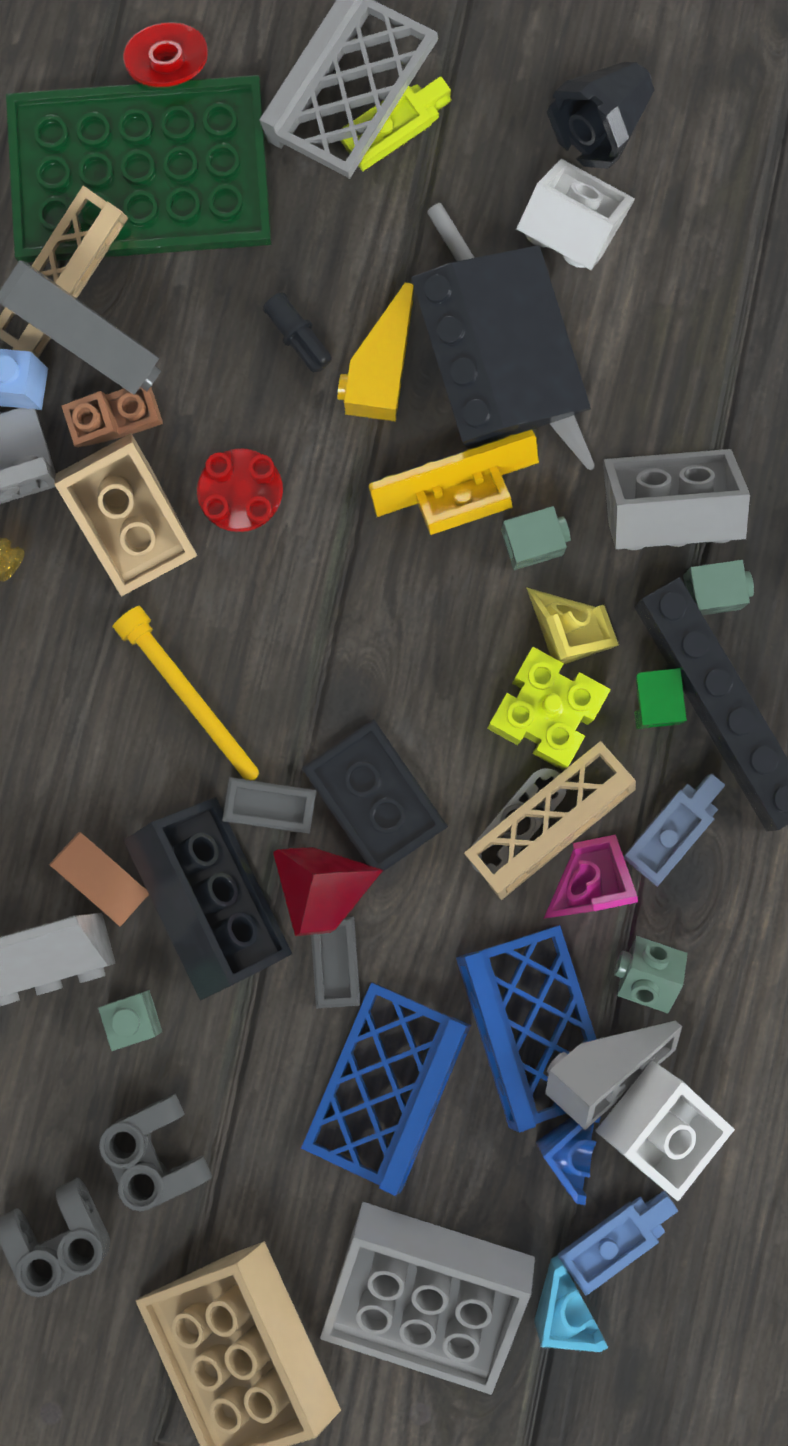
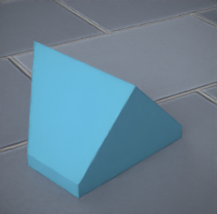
M558 1255L550 1260L534 1319L541 1347L602 1352L608 1348L605 1339L566 1267Z

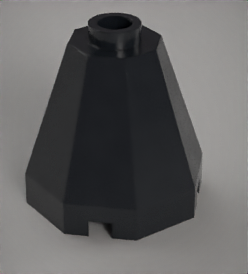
M622 62L564 82L555 90L552 97L555 98V101L549 105L547 115L558 143L566 151L569 150L571 145L580 151L582 155L577 157L576 160L584 167L609 169L620 159L654 92L651 75L646 68L637 62Z

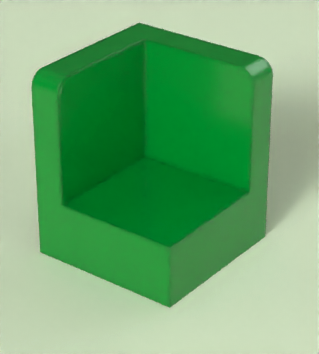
M680 668L640 672L636 675L639 709L634 712L636 729L674 726L687 721Z

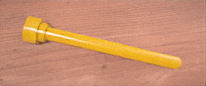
M136 606L126 612L113 624L114 630L123 641L129 640L132 645L137 643L243 779L256 780L259 775L258 768L151 634L153 628L149 625L151 621L149 616L141 606Z

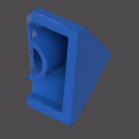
M570 1117L537 1140L536 1144L544 1159L575 1203L585 1205L587 1196L583 1191L584 1178H590L591 1157L593 1148L596 1145V1141L591 1140L594 1123L584 1130ZM600 1117L595 1122L599 1123Z

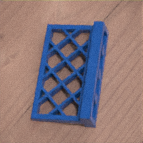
M557 925L477 952L456 957L508 1127L520 1133L536 1127L537 1123L566 1114L555 1102L551 1107L537 1111L532 1096L540 1079L548 1081V1076L543 1074V1071L553 1051L570 1053L556 1045L567 1022L581 1029L584 1038L583 1043L597 1040L561 926ZM552 937L557 956L549 970L529 958L537 942ZM527 946L523 955L514 951L515 949ZM506 953L520 961L509 983L494 975L490 957ZM526 964L547 975L536 998L516 988ZM560 965H561V968H562V972H563L564 977H562V976L556 974L557 971H558V969H559V967H560ZM553 980L568 987L570 999L563 1012L543 1002ZM498 985L506 989L502 997ZM512 993L533 1003L523 1026L508 1019L505 1007ZM540 1007L560 1017L549 1041L529 1030ZM573 1009H575L578 1020L570 1017ZM511 1027L519 1031L516 1040L514 1039ZM526 1035L547 1046L536 1070L522 1063L519 1055V1050ZM525 1071L533 1074L529 1083Z
M371 983L301 1149L380 1185L379 1189L394 1196L398 1195L403 1191L471 1025L378 984ZM377 995L392 1001L399 1020L378 1029L371 1014V1009ZM402 1006L416 1013L405 1017ZM422 1016L439 1022L440 1024L433 1041L417 1047L408 1022ZM367 1021L370 1032L361 1035ZM402 1025L411 1050L388 1059L379 1034ZM373 1036L382 1061L360 1070L353 1052L357 1042ZM429 1048L423 1063L419 1052ZM413 1054L419 1069L417 1080L413 1084L399 1088L390 1063ZM350 1063L353 1073L344 1076L347 1066ZM384 1066L393 1092L371 1100L362 1075ZM355 1078L364 1103L342 1112L336 1092L340 1083ZM412 1089L406 1104L402 1093ZM395 1096L402 1113L397 1125L382 1130L373 1105ZM332 1104L336 1115L326 1118ZM367 1108L376 1133L354 1142L344 1116ZM337 1119L347 1145L330 1150L315 1143L322 1125ZM394 1132L388 1146L384 1135ZM378 1138L384 1154V1159L378 1172L362 1165L356 1146ZM349 1149L352 1160L339 1153Z

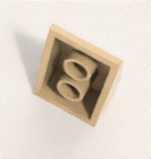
M132 433L56 473L54 485L121 597L197 556L167 496Z

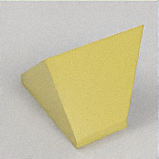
M527 588L551 657L567 664L619 645L605 605L593 607Z

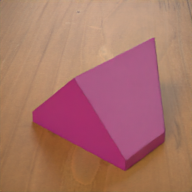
M616 835L573 843V852L544 919L593 912L638 902L637 893Z

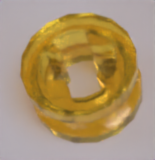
M7 538L0 539V581L2 582L7 581L16 572L25 555V551L19 546L12 548L11 541Z

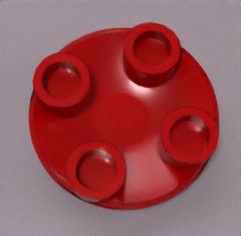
M232 449L211 455L206 461V466L199 477L197 485L198 502L205 516L216 526L232 532L251 531L267 523L277 512L283 495L282 479L272 459L267 455L250 449Z

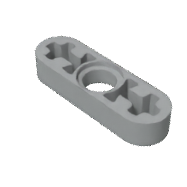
M540 769L534 772L472 846L505 820L506 815L511 810L518 809L524 804L519 801L523 794L529 800L538 792L539 788L534 784L537 779L544 782L549 778L555 779L560 773L553 769ZM559 789L555 792V798H551L550 811H554L564 799L566 789ZM545 802L538 806V808L545 811ZM529 817V829L524 834L517 835L516 839L529 840L544 823V818ZM508 831L503 837L510 839L511 833ZM503 845L497 852V857L501 860L497 866L491 863L486 865L493 874L508 863V846ZM515 847V856L523 847ZM471 863L472 867H473L477 872H479V871L475 868V866Z

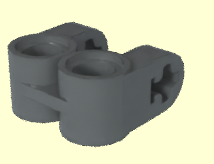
M172 1094L120 1118L106 1129L101 1137L99 1146L101 1156L111 1166L118 1182L120 1199L125 1206L132 1210H149L203 1184L213 1177L203 1155L170 1170H167L164 1164L159 1161L151 1142L150 1132L185 1115L176 1094ZM118 1132H128L135 1138L136 1150L134 1152L126 1153L117 1147L115 1139ZM140 1173L150 1176L154 1181V1192L150 1194L139 1192L134 1186V1176Z
M75 1178L56 1188L57 1202L69 1230L49 1240L38 1243L26 1216L19 1208H15L0 1216V1245L19 1287L30 1296L42 1297L49 1295L57 1287L79 1276L92 1273L109 1252L111 1242L109 1233L88 1189L80 1178ZM84 1238L90 1241L94 1248V1256L82 1257L75 1250V1239ZM36 1259L48 1261L52 1266L53 1276L46 1278L38 1275L34 1268V1261Z

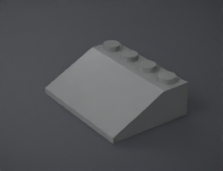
M103 914L74 916L1 937L0 1006L20 1001L18 992L35 987L36 995L62 989L61 979L78 975L80 983L106 976L104 967L116 963Z
M362 1202L320 1339L492 1395L531 1296L535 1257Z

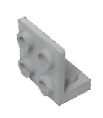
M17 408L1 413L0 504L56 487L54 485L56 473L37 410Z

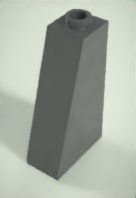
M20 260L0 289V304L133 395L136 394L139 388L147 392L162 371L155 366L159 360L157 355L27 262Z

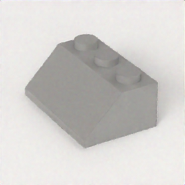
M731 449L603 459L608 521L615 549L639 550L644 547L665 545L680 547L690 543H726L730 540L746 539L750 493Z

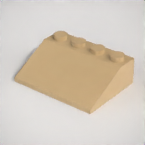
M265 1241L227 1255L136 1300L200 1446H290L316 1438L341 1411Z

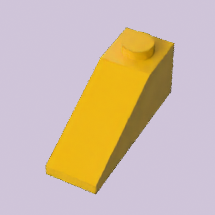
M405 282L351 358L348 374H340L337 399L344 400L345 415L396 421L413 303V283Z

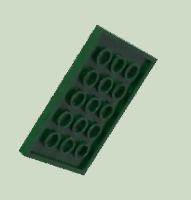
M259 75L188 80L170 87L131 84L6 94L14 254L17 262L21 260L33 263L82 186H85L106 202L108 201L128 217V220L104 257L272 245L264 131L260 123V118L263 114ZM89 200L78 215L81 232L89 231L101 212V209ZM73 224L66 235L75 233ZM77 240L60 243L55 251L56 261L70 260L78 248Z

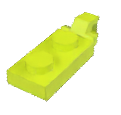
M441 76L422 89L418 84L412 87L408 86L358 166L362 172L431 126L439 118L438 110L451 101V89ZM376 106L353 121L354 125L372 120L377 112ZM363 134L357 136L358 141ZM353 137L340 140L349 154L355 147Z

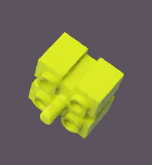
M532 647L512 684L521 688L518 696L514 697L508 693L505 695L487 729L516 745L521 742L523 737L538 744L533 752L534 755L561 770H565L569 767L585 737L576 731L580 721L586 725L594 721L611 689L580 672L573 681L559 674L564 663Z

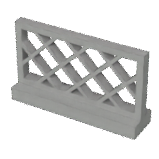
M336 0L260 118L267 141L281 149L285 144L350 179L438 41L437 32L374 0ZM369 14L385 21L387 30L363 37L361 27ZM412 35L422 40L415 51L398 55L396 39ZM390 41L394 57L369 63L366 48ZM357 50L362 51L365 65L340 71L339 61L344 54ZM397 68L399 78L393 86L376 90L372 74ZM368 76L372 91L347 98L344 82ZM339 84L343 100L318 106L316 97L321 89ZM375 102L377 112L373 119L354 125L350 109ZM346 110L349 127L325 133L321 117ZM317 119L321 135L301 139L293 134L300 123ZM363 134L358 141L357 136ZM353 137L355 147L346 161L330 154L329 143ZM323 145V146H324V150H322V149H320V148H318V147Z

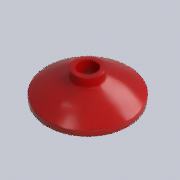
M160 23L149 26L135 34L125 47L123 59L127 72L136 81L153 87H170L190 80L202 70L208 58V48L203 35L193 27L181 23Z

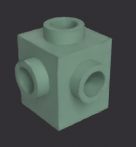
M636 936L629 952L621 951L615 966L614 976L620 978L617 996L669 1013L684 984L688 953Z

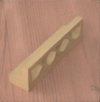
M82 186L32 267L46 277L53 276L54 282L77 298L128 220V217L108 201L106 202L85 186ZM89 200L99 207L101 212L89 231L81 232L78 215ZM73 224L75 233L66 235ZM77 240L78 248L67 265L63 268H58L55 251L59 244ZM50 260L52 270L43 271ZM5 307L0 315V339L12 346L13 350L31 351L39 358L51 338L30 323L19 340L9 334L5 329L16 314Z
M600 741L470 847L464 854L485 878L490 888L500 900H503L636 790V780ZM599 756L615 773L603 785L584 783L585 768ZM580 773L579 783L569 782L577 774ZM559 789L578 790L577 806L568 813L550 811L552 795ZM583 791H594L583 800ZM545 802V811L535 810ZM525 817L544 818L543 833L534 841L516 839L518 823ZM549 819H560L549 828ZM511 829L510 839L501 838ZM491 845L510 846L508 863L494 874L479 858V855ZM515 847H526L515 856Z

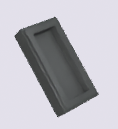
M229 777L222 821L310 834L316 790Z
M349 916L345 917L333 932L311 935L316 1009L361 1005L355 917Z

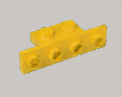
M533 430L509 435L504 439L477 448H471L462 453L435 462H429L423 466L369 484V490L375 513L379 517L418 504L429 533L433 535L512 508L511 496L501 475L539 463L536 436Z

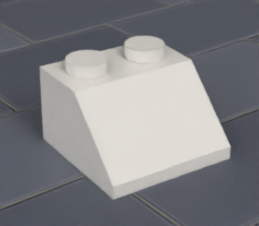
M560 159L537 183L517 230L526 234L527 239L533 244L540 247H550L561 253L563 258L571 265L580 268L586 267L592 270L603 256L629 211L634 198Z

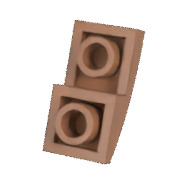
M151 387L147 392L139 388L135 395L125 388L107 395L99 391L62 405L75 447L114 440L127 436L130 433H138L163 424Z
M78 832L49 864L120 927L149 895L143 886L81 832Z

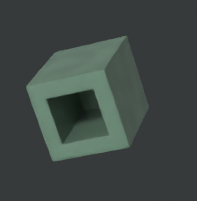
M554 506L505 520L501 528L513 571L563 556L567 548L566 542L571 541L567 522L564 516L557 518Z
M743 560L690 567L683 575L684 584L702 615L741 610L750 603L749 597L754 595L753 578L750 571L744 570Z
M150 990L98 1007L111 1051L156 1037L163 1032Z

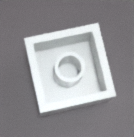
M652 1060L596 1129V1132L674 1199L679 1201L735 1129L685 1083Z

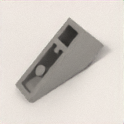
M671 1021L584 1042L569 1054L562 1052L551 1062L547 1069L549 1075L545 1094L586 1130L624 1096L652 1060L659 1065L676 1050L682 1026L676 1021Z

